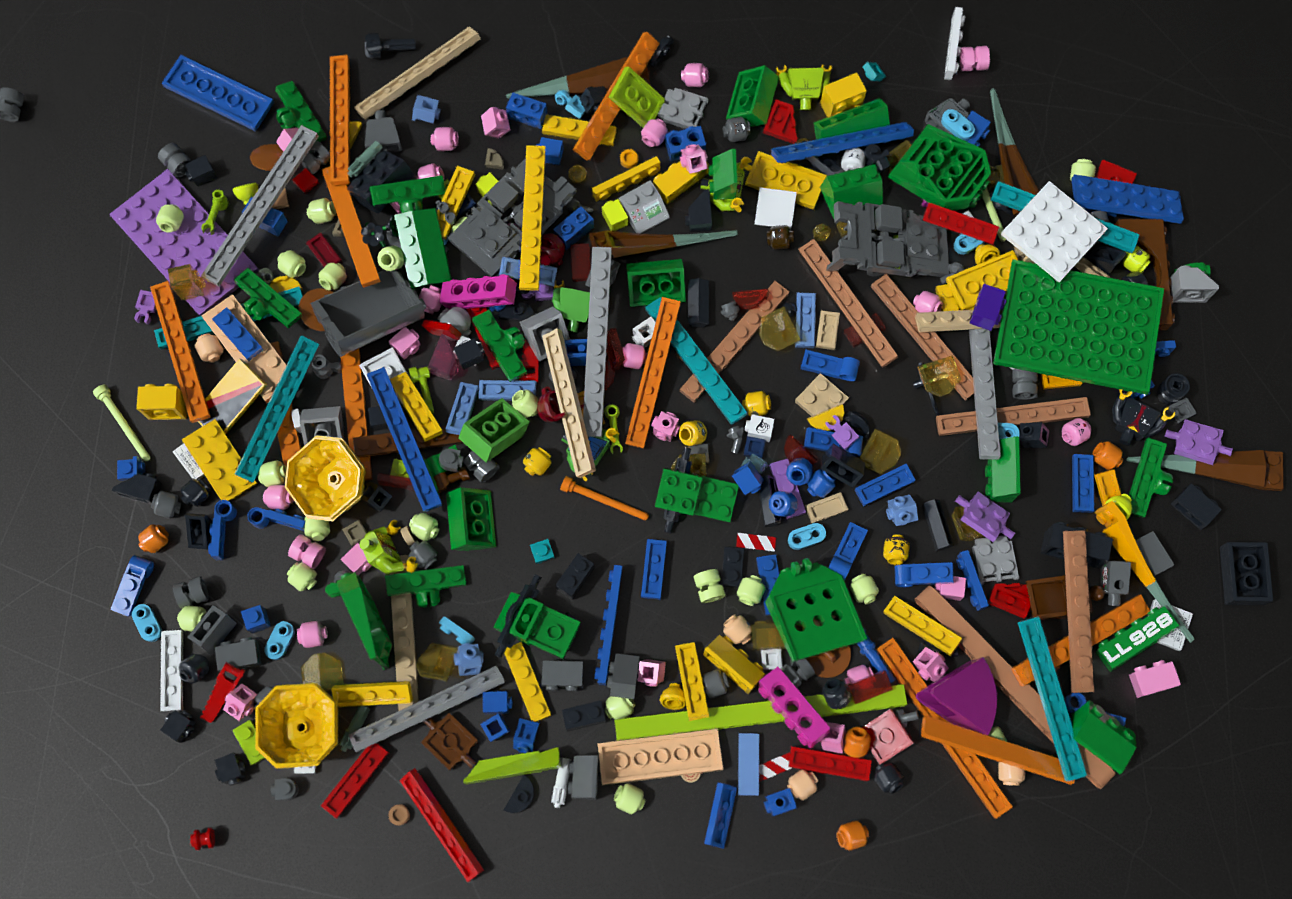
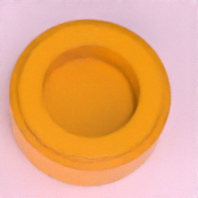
M632 149L624 150L620 155L621 165L629 169L634 168L638 164V154Z

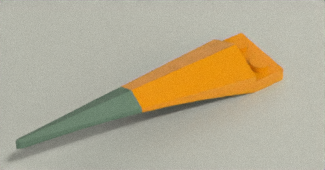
M1113 500L1094 511L1097 520L1106 526L1102 532L1107 534V537L1113 538L1112 545L1126 562H1131V569L1162 607H1166L1179 624L1178 628L1191 643L1195 640L1170 605L1152 575L1134 539L1125 515Z

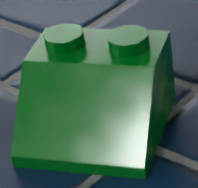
M730 149L712 158V165H709V176H712L713 182H709L710 193H713V200L736 198L738 184L736 149Z

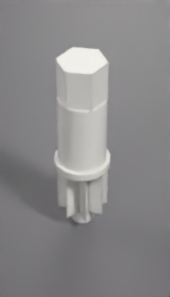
M560 758L561 768H558L551 801L555 803L554 807L560 808L561 804L565 803L570 774V761H572L568 758Z

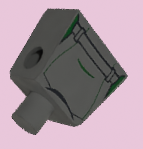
M949 98L927 113L925 122L953 135L941 123L943 113L953 109L967 118L969 114L966 110L970 107V104L965 99L956 103L952 98Z

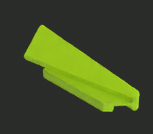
M559 747L541 753L535 751L480 760L467 778L463 780V783L472 784L561 768Z

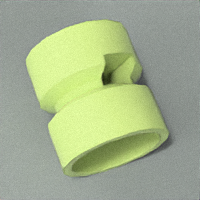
M711 569L694 575L696 587L700 588L698 594L701 603L713 602L726 596L723 585L719 584L721 579L718 569Z

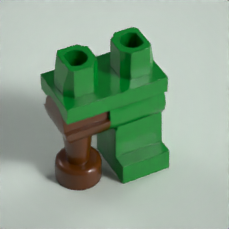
M456 445L449 447L450 449L458 450ZM440 453L423 459L438 495L449 490L452 483L460 479L463 482L470 479L464 465L458 468V472L448 475V471L444 470L439 464Z

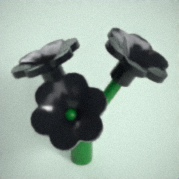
M390 216V221L386 226L367 222L361 230L363 242L365 244L370 243L371 246H377L380 242L383 248L388 247L383 241L384 234L382 232L383 230L390 231L391 236L399 238L395 216Z

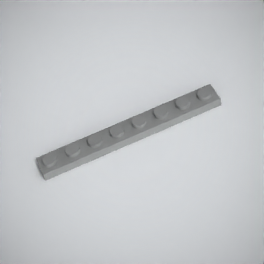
M969 329L979 459H999L1000 444L990 331L986 329Z
M497 666L490 668L349 734L355 752L365 749L380 740H384L412 725L423 722L427 718L440 714L444 710L504 683V679Z

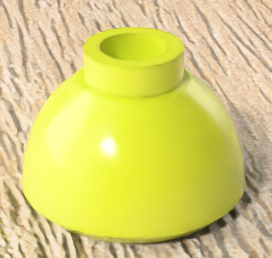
M257 183L234 187L233 193L245 205L251 197L255 196L259 187Z
M1127 494L1117 495L1106 501L1105 504L1113 500L1125 515L1126 520L1129 519L1132 513V499Z

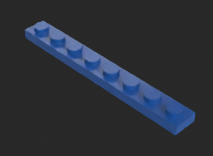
M906 122L771 148V155L778 163H787L791 160H803L806 157L838 153L841 150L868 146L870 144L888 143L896 139L903 140L906 137L913 136L914 129Z
M385 367L367 373L370 385L423 512L425 513L442 506Z

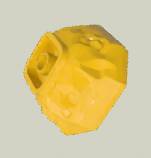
M316 435L287 461L285 488L307 518L334 521L341 514L352 508L363 496L366 471L360 458L356 456L342 438Z
M317 683L275 686L256 706L255 749L275 768L318 766L338 744V703ZM304 724L305 729L303 731H299L300 726Z

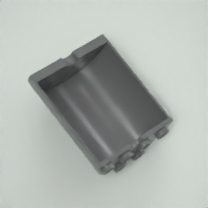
M382 270L378 272L381 281L379 283L363 288L361 282L358 281L311 303L319 324H322L324 327L325 336L340 357L424 318V310L427 309L425 302L422 298L419 299L415 289H411L407 280L404 281L400 271Z

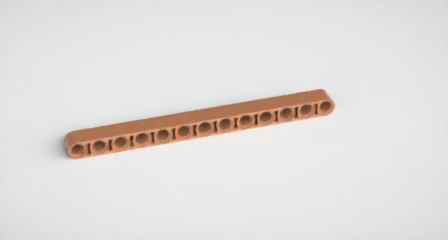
M926 587L915 598L917 605L932 620L962 638L958 647L971 660L984 657L998 688L1054 744L1040 695L1029 684L1020 686L1011 670L1012 667L933 587ZM1077 742L1087 773L1086 777L1096 787L1102 789L1114 777L1115 772L1110 766Z

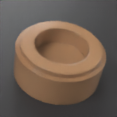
M395 805L389 811V820L394 825H404L410 818L409 809L404 805Z

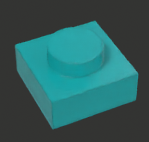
M867 62L863 66L867 78L871 81H882L886 77L877 63Z
M548 539L530 545L536 564L554 559Z

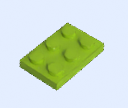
M630 67L624 68L608 97L643 128L649 120L656 118L665 101L655 89Z

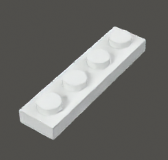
M955 7L952 16L944 79L948 80L952 79L954 73L957 74L959 65L956 62V58H959L961 47H958V42H961L963 31H960V26H963L965 16L962 15L963 8Z
M182 630L161 631L162 712L183 710V680L179 676V664L183 661Z

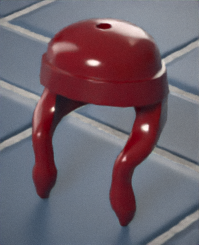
M544 234L541 239L540 264L546 266L552 264L560 267L563 264L562 257L565 252V245L556 234Z
M550 387L542 389V396L537 406V412L545 422H556L565 416V412H560L556 391H552Z

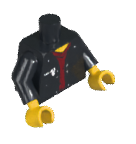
M1119 389L1120 396H1117L1112 408L1113 422L1116 424L1115 430L1122 433L1119 442L1126 446H1129L1133 439L1140 441L1142 438L1146 439L1158 434L1167 424V419H1172L1175 416V411L1171 416L1166 415L1165 412L1169 407H1166L1163 411V416H1160V412L1129 397L1132 394L1131 391L1122 393L1121 389Z

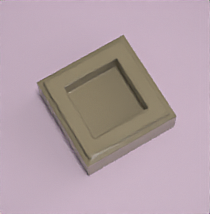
M360 520L342 529L352 547L357 543L359 544L367 533Z

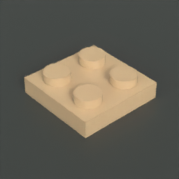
M820 373L795 399V403L810 416H814L837 405H844L849 397Z

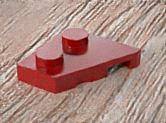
M775 100L763 133L795 144L797 136L793 105Z
M1012 583L1010 585L995 584L988 604L1025 619L1030 608L1026 584L1020 585V583Z

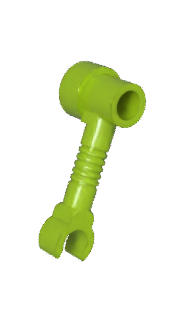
M215 190L212 193L213 206L208 219L201 226L203 234L207 228H211V235L214 234L215 220L218 212L225 210L229 205L227 197L221 190Z
M428 366L409 368L411 381L413 383L420 382L423 400L431 413H434L426 379L430 378Z
M610 404L606 406L604 414L609 419L610 428H615L618 431L617 417L620 410L618 406ZM611 408L616 411L613 415L608 412ZM615 434L613 437L616 439V442H612L610 451L613 454V447L619 446L622 453L623 447L619 442V435Z

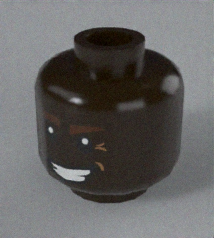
M788 225L772 226L770 231H767L768 246H771L774 250L789 249L791 242L795 241L794 231H790Z

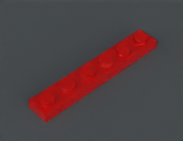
M415 768L410 770L400 780L401 784L467 882L471 881L484 869Z

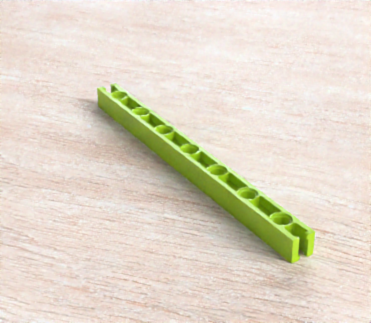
M904 685L850 691L852 699L843 709L830 708L823 694L804 697L821 717L899 708L907 705ZM771 701L708 708L709 718L689 721L687 711L615 720L617 741L784 722L785 718L781 713L777 714L773 710ZM789 705L787 707V709L790 712H796L798 710L797 707L794 705Z

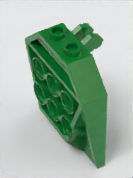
M928 124L891 171L888 178L928 203L950 210H958L976 206L977 200L983 196L981 190L985 191L990 184L988 179L991 171L985 150Z
M807 558L802 560L801 565L795 561L791 563V567L781 571L765 604L792 662L867 640L842 575L819 563L811 564V561ZM823 594L829 595L830 599H826ZM805 599L811 600L812 604L806 603ZM786 604H791L794 609H789ZM831 615H835L839 621L832 619ZM813 620L818 621L821 626H816ZM795 625L800 626L803 631L796 630Z
M355 572L346 573L340 577L341 579L337 583L327 585L325 593L332 598L342 597L370 659H374L382 666L383 670L389 668L388 657L392 647L389 635L362 579Z

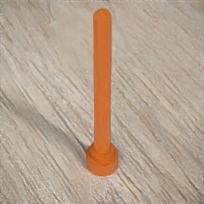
M565 476L560 490L566 493L568 491L577 492L642 520L649 518L646 512L577 485L573 478Z

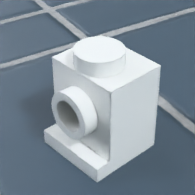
M652 317L633 328V341L638 345L644 346V348L651 343L656 323Z

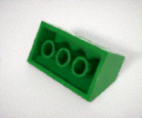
M435 208L414 210L394 215L411 289L419 290L430 287V285L436 286L443 282L451 281L452 278L437 210Z

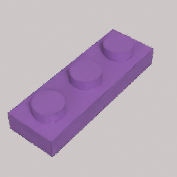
M788 459L771 463L769 467L772 476H774L777 491L791 492L797 499L798 506L795 513L786 517L790 519L805 514L806 510L797 485L792 484L786 476V470L790 463Z

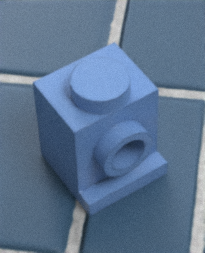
M417 95L413 107L412 120L416 121V119L434 123V120L439 119L440 116L439 101Z

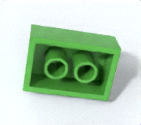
M501 398L465 422L459 439L487 463L522 438L530 421Z

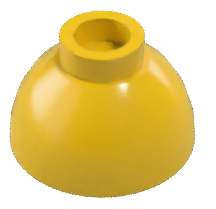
M981 244L975 249V262L977 265L1000 256L999 249L993 245Z
M670 684L660 696L659 701L665 708L679 710L686 706L684 691L681 689L680 684Z

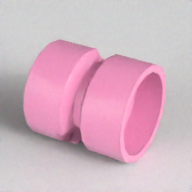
M977 46L975 49L972 47H962L959 55L961 71H972L974 68L976 70H987L990 63L988 46Z
M300 534L293 541L288 556L298 562L302 560V563L315 569L321 562L326 548L317 542L311 543V539Z

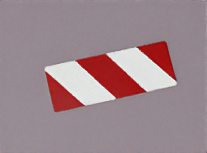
M738 533L736 547L775 551L776 537Z
M790 753L759 765V782L791 769L788 767Z

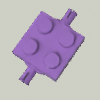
M1186 419L1178 433L1166 430L1165 437L1176 440L1174 454L1213 465L1218 453L1231 456L1233 448L1221 445V437L1224 430Z
M977 492L970 501H967L961 495L957 497L955 502L964 507L961 521L992 542L997 539L1000 533L1009 539L1014 536L1015 532L1006 527V520L1010 515L1008 511L980 492Z

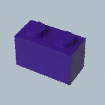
M983 284L969 324L989 331L992 330L994 325H998L1002 316L999 314L1000 309L1003 310L1006 299H1004L1005 291Z

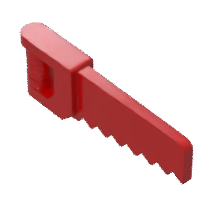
M525 338L521 362L525 369H535V373H526V375L519 378V381L531 380L539 382V361Z
M228 662L225 663L217 676V684L214 685L215 689L212 690V694L209 696L210 699L207 701L205 710L202 711L203 714L200 718L210 723L213 722L225 703L226 696L234 690L245 670L243 668L240 670ZM225 671L236 676V680L234 681L227 677Z

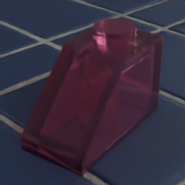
M441 334L428 365V370L432 375L451 381L452 377L457 375L459 365L446 336Z

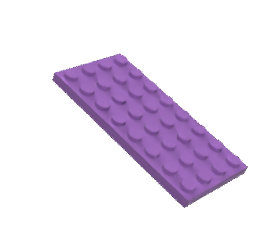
M168 169L109 214L199 316L211 310L239 288L235 284L234 279L244 270L249 268L254 273L259 271L256 265L242 251L219 287L202 278L201 275L228 235L216 222L213 235L210 233L211 228H207L203 234L201 226L206 222L209 214ZM174 204L183 212V221L177 231L164 232L156 223V217L162 206Z

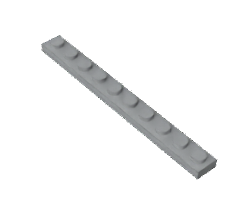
M301 125L201 275L203 279L218 287L221 285L319 137L316 132Z
M592 247L583 420L588 437H602L612 261L611 247Z

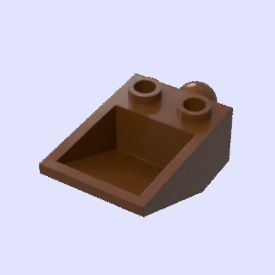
M1065 576L1026 581L1033 618L1039 617L1040 620L1068 618ZM1093 585L1090 589L1088 588L1090 614L1093 612L1091 599L1099 601L1105 594L1104 589L1099 585Z

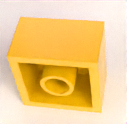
M855 73L825 85L820 104L827 117L863 105L867 90L859 75Z
M146 384L145 387H138L137 410L148 420L186 419V405L182 392L176 385L165 384L164 386Z

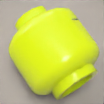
M1136 246L1133 253L1126 252L1127 254L1122 261V265L1130 272L1139 271L1142 273L1151 262L1149 261L1150 255L1139 246Z

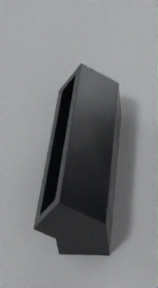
M706 279L688 280V324L692 327H705L709 324V280Z
M769 475L762 477L764 480L761 484V489L758 490L764 528L782 523L781 516L774 515L769 509V499L771 495L777 492L774 476Z
M934 499L924 503L922 508L936 552L954 546L940 500Z

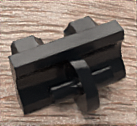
M870 144L865 148L864 154L868 159L865 167L875 164L880 174L891 166L886 158L890 154L888 149L881 153L880 148L875 144Z

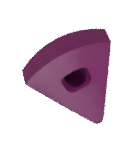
M984 657L968 661L916 694V699L953 725L989 735L996 715L997 693L993 675Z

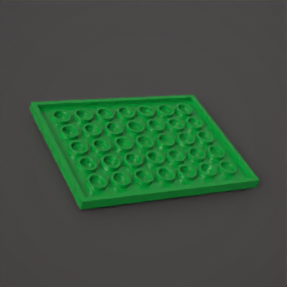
M1012 259L1005 295L1006 303L1002 311L993 364L1148 395L1164 288L1071 270L1058 282L1037 264Z

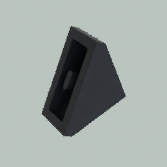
M1097 245L1086 258L1109 275L1120 264L1127 253L1126 251Z
M186 513L188 548L208 550L211 536L209 528L213 520L205 514Z

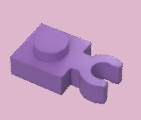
M539 284V291L528 290L527 294H522V299L527 300L535 296L536 301L552 300L553 286Z
M140 290L135 306L137 310H140L134 317L137 323L140 322L142 317H145L144 322L149 325L151 322L150 312L156 313L157 309L152 292Z
M834 415L833 418L836 420V424L833 426L828 422L825 424L828 429L836 431L832 434L833 438L846 450L860 437L847 423L841 426L840 419Z

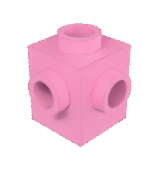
M691 144L681 150V165L690 174L708 169L706 164L708 160L707 153L699 145Z
M661 411L659 417L655 416L651 426L654 427L653 435L660 440L671 442L673 436H677L680 428L677 416L670 412L664 413Z
M926 647L913 661L919 670L918 674L926 681L928 679L933 682L939 680L949 669L944 662L945 658L940 653H935Z
M241 684L228 693L223 710L240 721L243 717H248L254 711L253 705L257 694Z

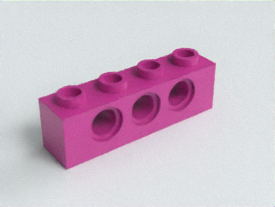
M505 274L496 277L484 276L477 279H453L442 283L439 303L449 310L453 307L468 309L514 304L517 283Z
M776 667L759 680V693L763 698H768L771 701L773 710L777 714H782L785 718V724L789 729H794L797 732V737L804 746L807 745L811 749L829 734L831 728L779 667ZM782 690L785 695L781 697L776 696L774 691ZM789 705H794L797 707L798 710L796 712H790L787 709V707ZM808 721L811 724V726L809 728H804L801 726L800 722Z

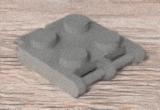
M675 88L674 91L668 89L664 98L665 101L659 111V117L663 118V121L684 129L690 126L698 127L699 120L704 114L703 109L705 104H708L709 99Z
M998 536L992 544L988 538L975 540V546L972 547L981 585L984 582H1001L1005 579L1019 580L1012 541H1008L1007 536ZM1012 573V575L1001 576V574ZM995 575V577L983 578V576Z

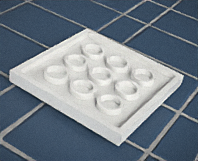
M1049 181L1002 231L1001 235L1055 280L1060 282L1108 228Z

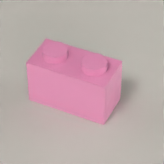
M1165 660L1153 663L1154 667L1147 669L1146 665L1135 668V672L1130 674L1129 677L1137 698L1181 685L1173 662L1165 663Z

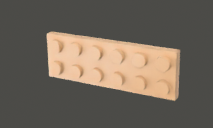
M232 294L203 314L202 318L236 362L238 359H243L267 384L260 395L268 403L286 364ZM226 307L264 349L250 361L242 355L212 320L213 317Z
M718 729L598 743L602 785L723 770Z

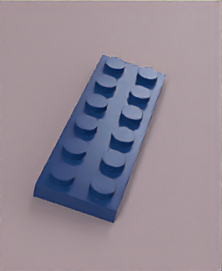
M182 55L179 56L162 82L165 88L254 131H257L274 104L273 99Z
M1076 174L1071 179L1074 201L1082 208L1148 219H1163V221L1179 224L1184 219L1179 191Z

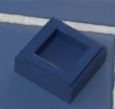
M747 436L743 456L762 460L766 440Z

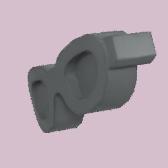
M438 200L436 202L437 208L445 215L446 221L453 225L456 221L455 214L449 212L450 208L446 202Z

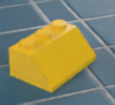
M718 635L706 647L703 656L719 670L725 672L726 676L749 695L759 683V680L764 677L763 667L757 662L752 663L748 660L749 656L742 649L737 650L732 646L734 643L728 637Z

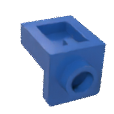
M133 456V459L117 460V479L119 481L145 473V463L138 456Z
M519 719L513 739V748L521 753L533 752L539 723Z

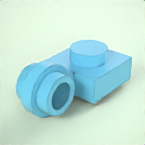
M559 90L555 94L556 103L559 105L567 104L565 109L580 119L586 111L581 104L580 97L575 95L571 98L566 90Z

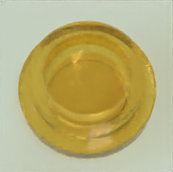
M574 165L570 168L568 175L572 182L581 183L586 179L587 172L583 166Z
M825 224L816 226L813 230L814 239L816 241L826 240L831 232L830 227Z

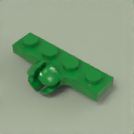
M293 81L276 86V92L285 105L284 108L277 110L276 115L278 123L283 124L280 125L281 128H300L302 125L318 134L317 141H326L327 136Z
M443 175L370 187L373 206L396 202L400 205L401 213L423 210L422 199L424 197L443 195L446 192Z
M249 268L234 279L235 284L251 296L244 303V307L249 316L254 315L252 317L254 320H261L265 315L271 314L289 329L302 318L301 312Z
M490 310L473 317L474 325L509 382L526 375L527 370L515 352L522 348L525 343L523 335H518L520 330L517 327L502 330Z
M1146 438L1129 494L1132 499L1131 514L1145 517L1152 494L1166 495L1171 489V486L1166 484L1168 482L1173 483V476L1161 470V463L1167 446L1166 443Z
M463 565L385 575L387 596L413 593L416 596V603L419 607H426L427 596H429L430 607L437 605L440 602L439 590L466 586Z

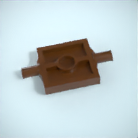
M450 713L437 723L431 717L427 718L431 723L426 719L423 721L430 728V731L421 743L449 771L462 760L470 768L473 765L468 760L474 765L477 763L469 755V752L478 740Z

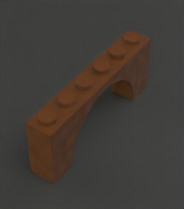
M1118 219L1115 224L1116 226L1140 234L1136 246H1139L1150 255L1149 261H1151L1156 274V287L1164 288L1158 330H1168L1174 323L1175 315L1171 309L1173 296L1170 295L1171 278L1168 277L1170 263L1166 256L1168 244L1165 243L1166 226L1163 224V219Z

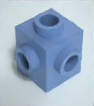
M910 494L888 500L887 517L896 526L906 525L918 520L916 503Z
M465 643L458 646L457 653L454 654L455 666L458 665L459 676L477 675L480 673L481 663H483L484 658L483 652L479 651L478 644Z

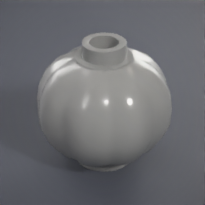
M453 307L450 310L446 308L438 317L441 323L453 325L461 332V336L467 338L472 332L470 330L471 317L461 307ZM443 335V336H444L443 338H445L446 340H449V341H456V340H457V339H452V338H450L449 336Z

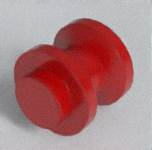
M212 827L208 828L205 833H201L197 829L191 834L190 843L196 851L201 850L203 845H208L209 849L214 848L215 834Z

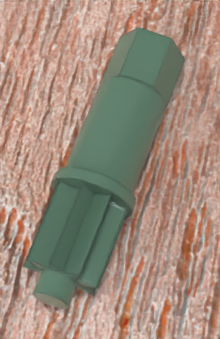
M375 141L348 168L349 172L347 174L350 177L353 175L356 177L383 148L381 144Z
M358 707L339 744L342 746L340 750L344 752L347 749L351 750L352 743L348 735L361 729L370 711L368 707Z

